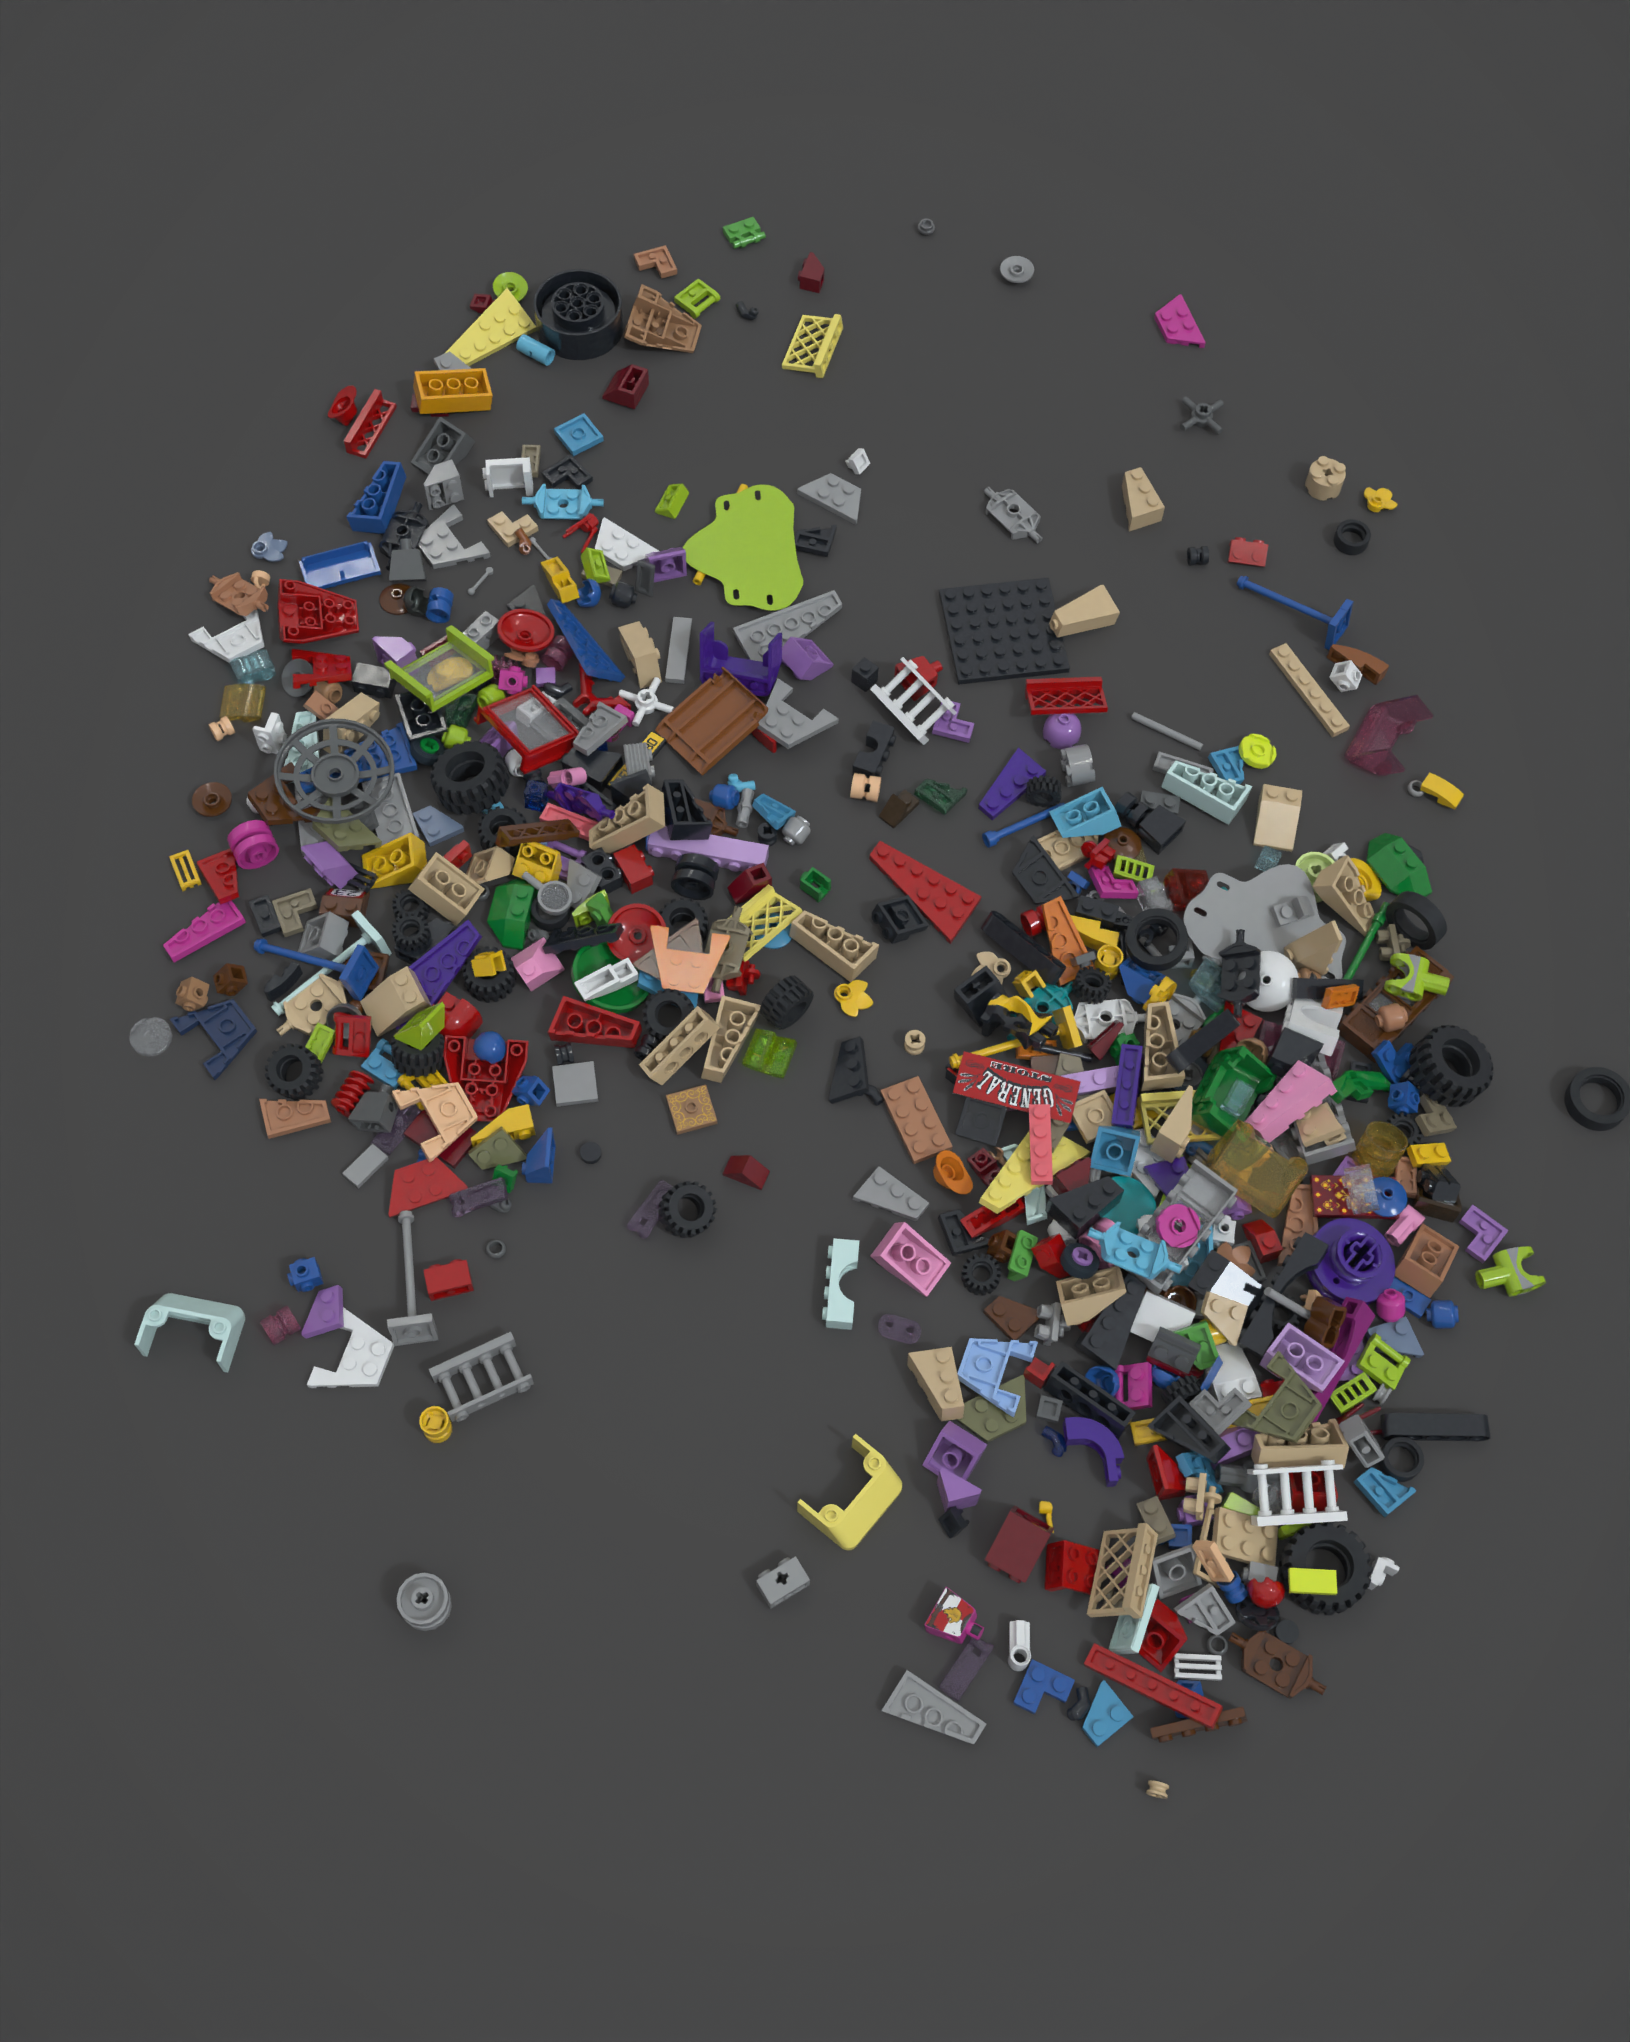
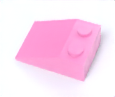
M906 1222L894 1223L870 1256L885 1270L925 1297L930 1294L951 1264L947 1258Z

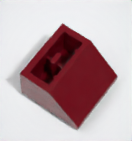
M631 364L618 370L604 392L602 399L635 409L649 385L648 369Z

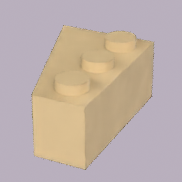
M640 621L618 627L621 644L628 661L631 660L634 666L632 670L634 675L637 674L640 689L650 686L654 677L661 680L658 664L660 653L658 648H655L653 639L649 638L647 628H643Z
M361 692L326 719H348L371 727L379 718L380 703ZM337 728L338 739L357 743L364 735L355 730ZM323 729V741L330 740L329 729ZM338 746L339 753L344 754L345 750L349 749V747ZM330 747L323 748L326 752L331 753Z
M952 1347L908 1353L907 1366L914 1373L919 1386L923 1388L941 1421L962 1419L964 1402Z

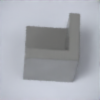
M1188 938L1187 949L1182 960L1171 969L1192 967L1195 957L1191 938ZM1175 945L1169 946L1168 951L1171 952Z

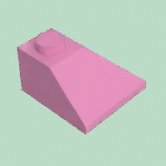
M544 937L511 958L514 967L530 991H533L565 970L555 954H545L542 948L546 943Z

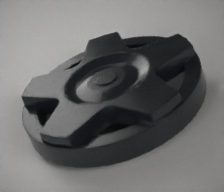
M1249 1594L1243 1601L1237 1603L1235 1608L1238 1619L1245 1626L1257 1631L1273 1629L1277 1625L1280 1616L1277 1606L1267 1609L1260 1608L1251 1601ZM1268 1619L1274 1620L1273 1622H1271V1623H1269V1624H1268V1622H1267Z

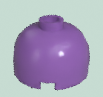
M1074 713L1050 714L1043 727L1045 741L1047 739L1052 747L1058 749L1072 747L1080 739L1082 731L1080 720Z

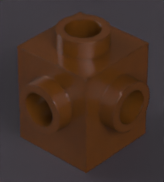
M226 963L213 975L214 984L219 994L235 996L248 984L245 968L241 965Z
M1007 1229L993 1234L988 1241L989 1248L987 1254L994 1257L999 1263L1008 1262L1017 1235Z

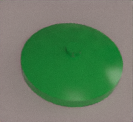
M607 942L600 943L594 947L584 946L578 951L572 963V983L574 985V982L609 964L613 966L622 960L612 953ZM637 980L614 992L586 1000L585 1002L616 1014L626 1013L639 1007L649 992L637 987ZM574 985L575 990L577 991V993L579 994V996L582 998V996L580 995L579 991L577 990V988H576L575 985Z

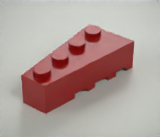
M563 996L548 1030L552 1041L635 1048L642 1033L639 1021Z

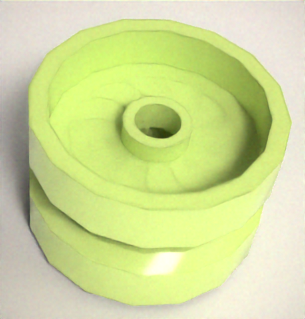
M1309 852L1303 854L1297 860L1295 866H1298L1305 872L1313 886L1320 871L1333 864L1334 860L1320 852ZM1313 888L1316 903L1323 901Z

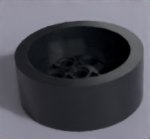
M566 270L546 279L535 293L534 313L537 335L542 344L555 350L556 356L569 360H589L606 354L620 341L623 334L621 294L614 282L608 277L591 270Z

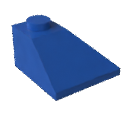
M1130 957L1119 966L1127 994L1138 1004H1145L1151 997L1149 992L1155 984L1159 986L1165 975L1158 971H1149L1139 967Z
M547 1128L527 1154L526 1162L522 1163V1175H525L527 1183H553L556 1149L553 1128Z

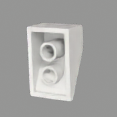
M1237 1342V1346H1232L1228 1343L1217 1345L1216 1349L1223 1364L1208 1392L1218 1402L1234 1388L1248 1400L1262 1398L1256 1375L1242 1348L1239 1347V1342ZM1212 1367L1204 1369V1380Z

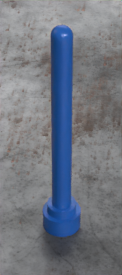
M1065 803L1055 805L997 832L987 831L982 834L983 842L988 848L995 846L999 839L1050 817L1049 811Z

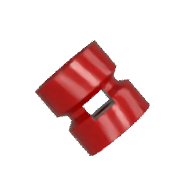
M1041 905L1036 907L1035 911L1030 909L1020 914L1022 927L1030 937L1040 934L1042 930L1047 931Z

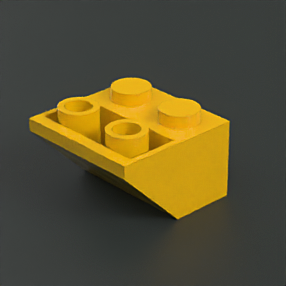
M537 842L522 843L512 875L522 878L523 873L527 871L543 884L549 881H558L562 869L560 852Z

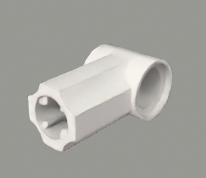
M1023 1620L1010 1621L1008 1664L1015 1671H1023L1031 1659L1030 1622ZM1017 1653L1022 1654L1025 1657V1661L1019 1663L1014 1659L1013 1655Z

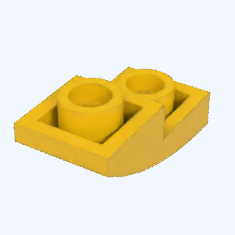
M1430 772L1421 784V791L1438 797L1437 803L1452 809H1456L1464 797V794L1454 785Z

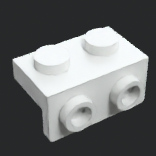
M271 712L265 728L254 726L252 729L259 749L267 754H277L282 744L287 740L283 723L277 713Z

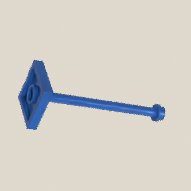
M1240 576L1237 581L1239 589L1248 588L1329 624L1324 647L1330 650L1333 644L1338 642L1349 626L1354 601L1346 599L1332 618L1250 582L1247 576Z
M257 939L254 943V950L259 954L269 952L342 972L339 977L340 981L353 999L361 1001L379 969V966L366 947L357 944L348 963L344 965L268 944L266 939Z

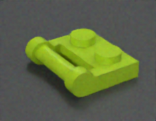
M697 279L674 297V302L689 312L692 318L696 319L702 311L711 304L717 303L721 298L714 289L700 279ZM707 295L709 296V298H707V299H706L704 302H702L700 305H698L697 307L694 306L696 303H698L700 300H702L705 296H707Z
M1374 1333L1368 1339L1355 1366L1379 1384L1383 1383L1386 1389L1391 1388L1393 1391L1411 1359L1406 1355L1402 1356L1382 1341L1381 1336ZM1375 1347L1396 1361V1366L1374 1351Z

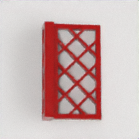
M1102 677L1026 679L1025 698L1028 700L1031 715L1101 713L1108 711L1102 688Z

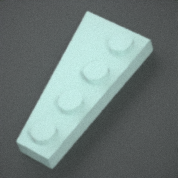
M310 711L297 712L291 734L309 723L316 722L317 717ZM318 731L303 737L299 741L308 749L319 742ZM295 747L289 750L284 766L290 762L295 766L298 758L302 755ZM320 750L313 753L316 757L320 758ZM306 759L300 773L313 767V764Z

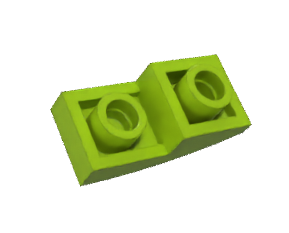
M604 889L600 891V893L604 895L607 903L610 906L608 895ZM596 894L586 899L572 913L576 928L594 921L585 904Z

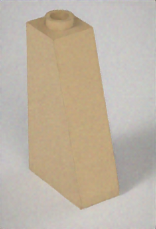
M1100 585L1055 610L1049 624L1055 635L1062 637L1114 625L1120 611L1105 586Z

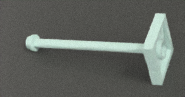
M357 910L352 914V917L363 933L361 934L362 937L332 961L342 964L351 957L357 944L364 946L367 943H372L380 953L389 954V956L392 953L383 937ZM323 967L281 1002L277 1003L275 1001L271 1008L278 1016L285 1014L284 1001H290L320 978L319 974L327 976L333 970Z

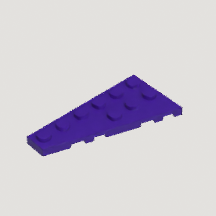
M469 920L409 966L415 972L431 1005L438 1003L482 938L481 934ZM408 1021L397 1026L396 1029L402 1028Z

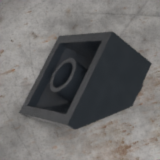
M644 769L609 782L611 800L617 807L620 805L624 807L630 802L631 796L635 793L639 795L644 791L643 787L649 784L652 786L647 770Z
M1284 1027L1269 1052L1266 1066L1273 1074L1283 1078L1298 1060L1311 1066L1324 1043Z

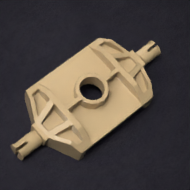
M319 974L320 978L290 1001L283 1002L287 1020L286 1023L276 1029L277 1032L282 1036L292 1028L310 1036L317 1023L325 1025L329 1010L337 1004L347 1003L344 992L346 989L343 983L324 974ZM314 1002L322 1003V1008L319 1011L311 1010V1005Z

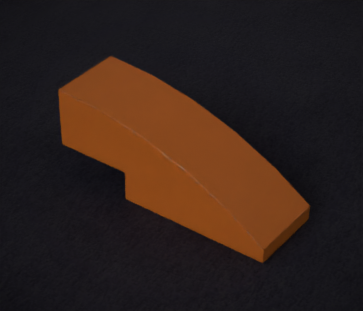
M1333 644L1327 655V658L1334 663L1351 660L1362 676L1374 685H1377L1385 677L1389 665L1382 660L1347 646Z

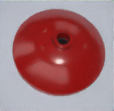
M515 609L505 613L499 619L497 633L501 641L514 650L536 652L551 644L554 638V626L540 612L530 609Z
M626 905L617 910L608 922V924L622 923L624 928L619 940L608 943V946L612 953L620 960L629 958L631 963H634L654 948L650 930L651 925L666 927L665 921L654 908L648 905ZM637 933L642 934V937L639 940L635 939V935Z

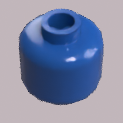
M717 784L709 793V800L712 804L725 808V810H732L739 803V791L736 790L734 785Z
M1435 1300L1431 1302V1308H1426L1427 1321H1432V1326L1435 1329L1453 1328L1455 1323H1459L1458 1305H1454L1451 1300Z

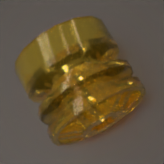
M1382 1121L1371 1122L1367 1125L1361 1140H1359L1356 1146V1150L1353 1151V1161L1359 1169L1371 1176L1388 1177L1393 1174L1399 1160L1402 1158L1408 1146V1140L1400 1129L1390 1123Z

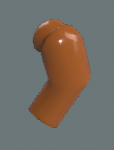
M520 527L514 533L519 539L520 553L527 555L531 551V541Z

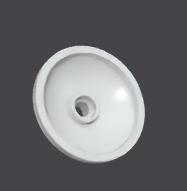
M1261 951L1260 993L1255 1000L1246 1003L1248 1006L1262 1012H1273L1284 1008L1293 1000V978L1299 977L1291 960L1278 952ZM1246 971L1239 974L1238 980H1242L1246 976ZM1266 976L1271 978L1268 984L1263 982V978Z

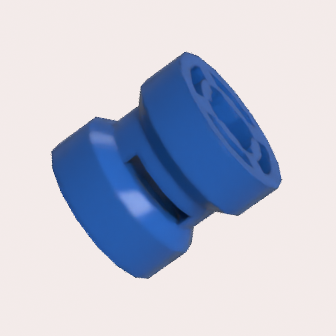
M1232 1570L1234 1578L1231 1582H1217V1584L1224 1591L1227 1601L1235 1604L1246 1598L1248 1590L1241 1583L1238 1573Z

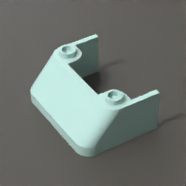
M168 1293L146 1310L134 1344L143 1356H148L157 1327L164 1325L168 1317L209 1325V1333L212 1338L222 1341L216 1362L223 1372L228 1373L245 1322V1314L240 1307Z

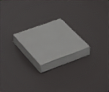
M594 1061L552 1066L557 1107L598 1102Z

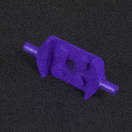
M561 782L554 788V792L551 790L547 792V797L558 802L563 809L589 815L592 818H596L598 823L605 817L610 819L615 817V812L606 809L605 805H603L599 794Z

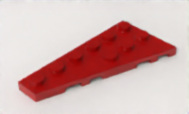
M882 841L878 842L869 856V859L878 869L893 881L897 889L900 888L905 896L909 895L920 913L934 924V928L938 932L940 931L950 944L981 901L980 895Z

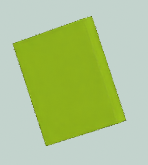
M440 1002L417 1012L394 1035L395 1039L422 1050L445 1027L444 1003Z

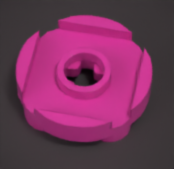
M1182 1204L1167 1206L1155 1219L1157 1234L1161 1240L1165 1241L1167 1247L1184 1248L1196 1241L1198 1230H1200V1220L1196 1212L1190 1207L1188 1208ZM1175 1221L1182 1223L1183 1226L1180 1227L1181 1232L1174 1229Z

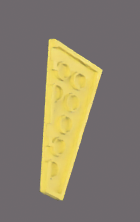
M1029 1132L980 1198L979 1203L997 1214L1014 1204L1020 1197L1030 1194L1033 1189L1043 1186L1031 1185ZM1063 1136L1054 1153H1052L1053 1179L1059 1170L1063 1168L1066 1170L1078 1159L1084 1160L1090 1156L1091 1151Z

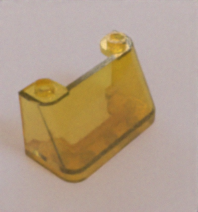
M1238 1119L1208 1154L1207 1167L1238 1190L1237 1196L1267 1216L1276 1218L1307 1174L1308 1165L1301 1157H1291L1287 1160L1255 1138V1129L1250 1123Z

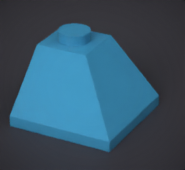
M1099 1126L1091 1156L1090 1168L1131 1177L1141 1137L1140 1131L1119 1126Z

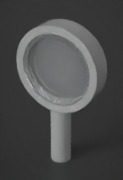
M527 871L523 873L522 878L539 890L538 904L545 913L561 915L570 908L572 892L565 883L549 881L543 884Z

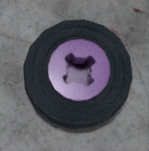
M1070 1243L1064 1248L1060 1256L1063 1269L1069 1275L1078 1279L1091 1278L1095 1275L1100 1265L1096 1252L1082 1243Z

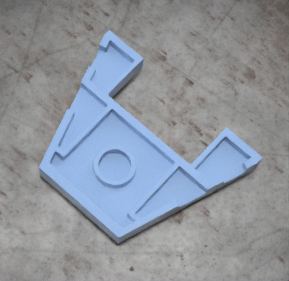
M969 1338L957 1373L958 1379L1008 1415L1014 1417L1021 1396L1000 1390L999 1386L1009 1356L1032 1362L1038 1342L1019 1343V1340L998 1342L997 1339Z

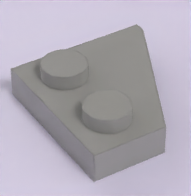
M1210 1583L1173 1608L1179 1615L1186 1617L1215 1635H1220L1236 1623Z

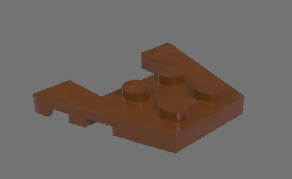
M290 762L281 768V772L293 774L295 766ZM274 774L248 792L247 798L267 826L293 824V821L302 820L305 823L313 822L298 815L285 804L276 788ZM281 780L286 796L293 805H296L298 803L285 785L293 781ZM311 806L301 811L317 816L320 809Z

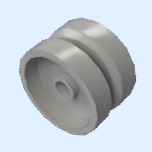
M419 1573L406 1579L399 1588L397 1608L406 1623L411 1627L421 1631L436 1629L446 1621L451 1612L452 1600L450 1593L440 1578L434 1574Z

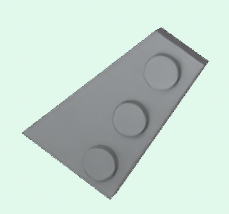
M599 701L595 713H591L588 724L582 727L573 741L574 748L589 756L628 723L627 716Z

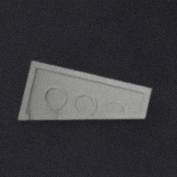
M906 1670L882 1709L883 1712L971 1744H975L986 1726L985 1722L908 1670Z

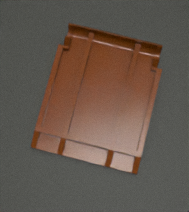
M721 667L723 672L720 676L714 673L713 679L709 678L663 718L655 729L702 776L759 726L758 722L768 712V707L724 667Z

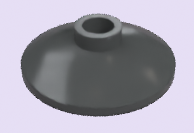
M294 659L283 670L282 685L289 695L302 697L311 690L312 686L310 687L309 683L301 684V688L293 689V674H313V668L306 660Z

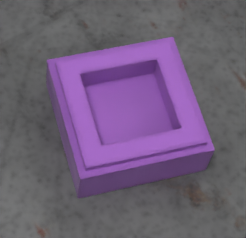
M555 667L536 668L537 687H543L547 682L556 685Z

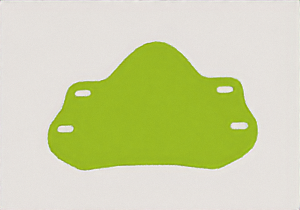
M755 485L739 493L718 497L715 502V521L694 534L683 546L686 552V562L696 570L720 580L724 585L725 600L731 605L754 606L770 611L790 606L797 598L803 586V578L797 561L794 539L793 503L781 490L770 485ZM755 491H760V500L755 499ZM724 501H729V510L724 509ZM737 589L739 591V599H734L733 590ZM767 595H772V605L767 603Z

